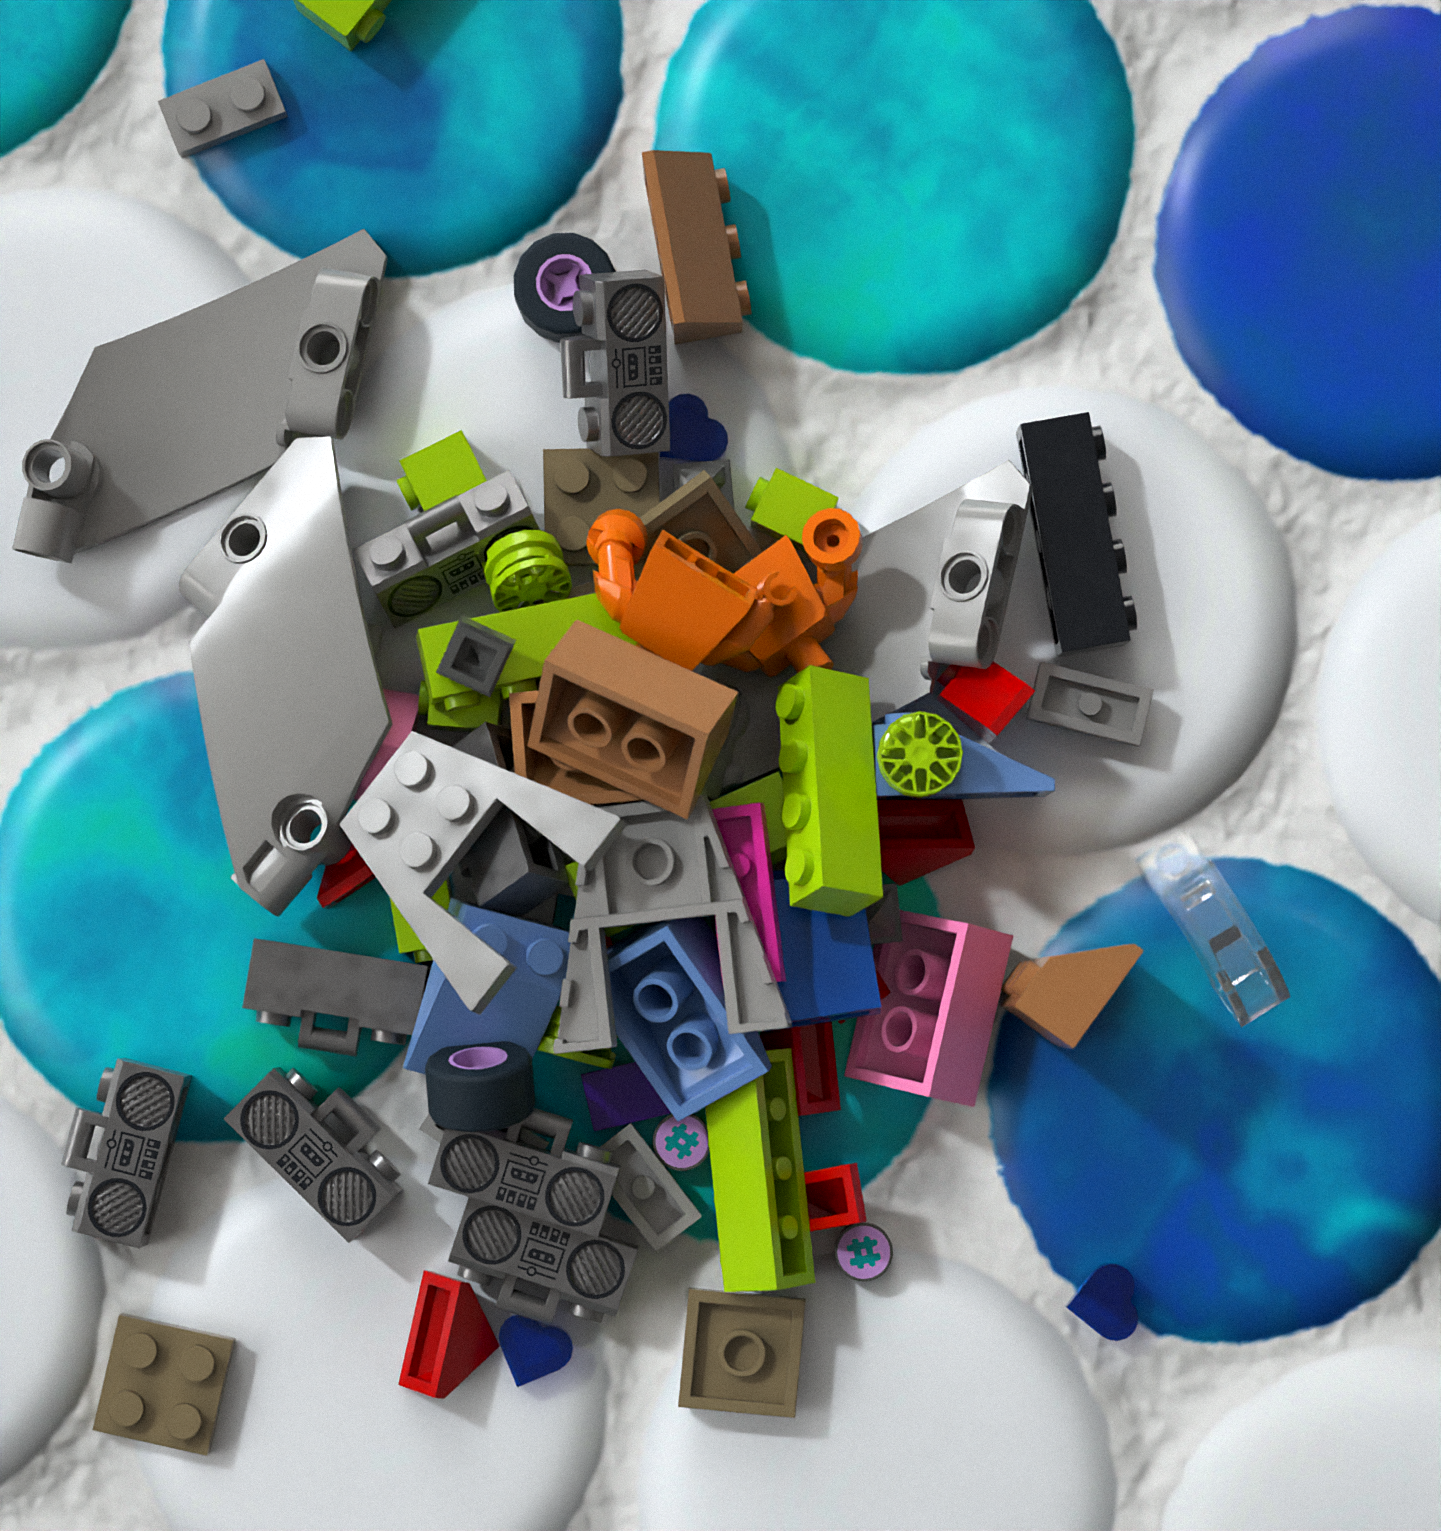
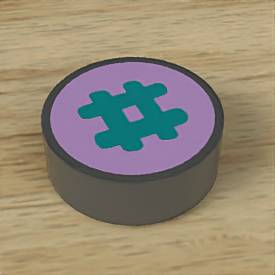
M673 1114L663 1118L657 1125L653 1135V1148L657 1158L668 1168L678 1171L691 1170L699 1166L706 1159L710 1151L708 1147V1130L705 1122L695 1114H691L678 1122Z
M870 1222L857 1223L845 1227L840 1232L834 1245V1257L839 1269L847 1277L856 1281L867 1282L879 1278L887 1271L893 1258V1247L890 1238L882 1228Z

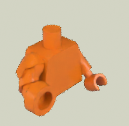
M827 508L811 516L803 528V546L809 559L817 566V583H812L787 535L733 573L756 588L759 581L773 572H779L778 576L770 583L771 595L778 600H782L785 593L794 586L796 587L797 595L790 604L773 610V620L747 652L728 659L721 664L744 672L761 669L769 677L776 676L789 665H792L797 673L809 665L832 669L834 662L819 643L835 631L834 624L843 619L853 603L858 590V570L852 572V564L862 552L863 537L857 521L851 514L842 509Z
M608 510L597 517L588 531L586 541L588 552L599 567V572L593 570L594 589L599 602L612 620L620 623L619 629L623 634L637 642L635 646L690 671H693L699 663L715 666L747 652L773 620V610L790 604L797 595V590L794 586L785 593L782 600H778L771 595L769 588L771 581L778 576L779 572H773L765 576L755 588L665 530L661 531L653 545L640 578L637 581L635 580L634 565L642 557L648 541L646 527L641 519L627 510Z

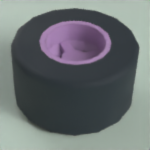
M553 233L535 241L520 257L513 275L515 301L525 323L539 336L558 343L564 337L584 336L582 327L576 324L573 314L572 296L575 291H580L579 275L616 271L608 254L592 239L576 233Z
M501 1041L444 1047L432 1054L425 1065L428 1112L436 1124L446 1129L461 1132L499 1130L522 1122L533 1112L535 1092L532 1057L522 1046L512 1042Z

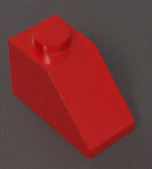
M994 661L987 669L950 664L936 680L944 687V690L936 700L988 744L999 735L1035 692L1027 683Z

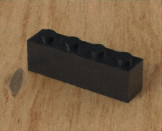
M1089 412L1022 423L1016 431L1023 476L1033 486L1029 509L1056 658L1125 646L1131 641L1129 631L1137 630V615L1132 596L1123 597L1119 574L1127 573V561L1122 540H1112L1109 517L1116 516L1117 509L1111 482L1102 483L1098 461L1106 460V446L1102 428L1100 425L1092 427Z

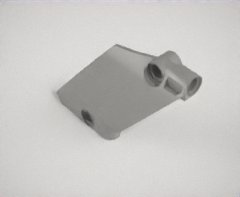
M362 229L321 251L220 298L145 329L94 347L76 389L51 438L34 443L24 455L22 472L29 486L27 495L23 498L12 549L28 555L72 564L73 555L170 516L271 469L290 446L293 431L322 437L330 436L333 439L342 440L347 435L352 422L388 261L387 255L365 229ZM339 341L340 352L337 358L330 364L322 365L320 361L323 349L329 343ZM64 458L65 470L63 475L57 481L51 483L49 476L52 465L58 459Z
M330 436L296 438L187 566L179 581V592L208 618L189 641L210 770L235 871L230 878L252 899L277 917L284 912L312 879V872L318 865L329 866L338 863L346 856L351 847V841L339 824L345 818L367 770L393 725L384 696L360 595L341 492L334 439ZM259 542L257 548L250 554L253 546ZM319 824H322L320 833L310 842L313 830Z
M1010 460L1005 461L987 473L926 506L863 537L862 552L852 564V572L858 570L856 597L843 619L834 624L835 631L832 635L819 644L834 662L831 670L869 678L872 726L885 720V714L899 713L932 695L939 663L987 669L995 659L1033 491V486ZM812 561L804 563L803 565L812 583H817V566ZM981 573L978 586L973 591L966 593V587L970 579ZM721 663L715 666H704L700 675L738 692L728 735L700 794L706 795L709 801L718 799L722 794L781 770L779 767V752L781 749L780 720L776 713V698L778 686L797 674L792 665H789L773 677L767 676L761 669L744 672Z

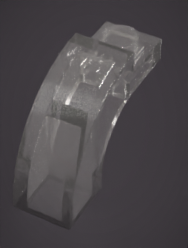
M1184 829L1135 859L1140 873L1186 936L1199 958L1211 986L1241 1028L1291 997L1270 951L1242 904L1211 859L1209 861L1206 860Z

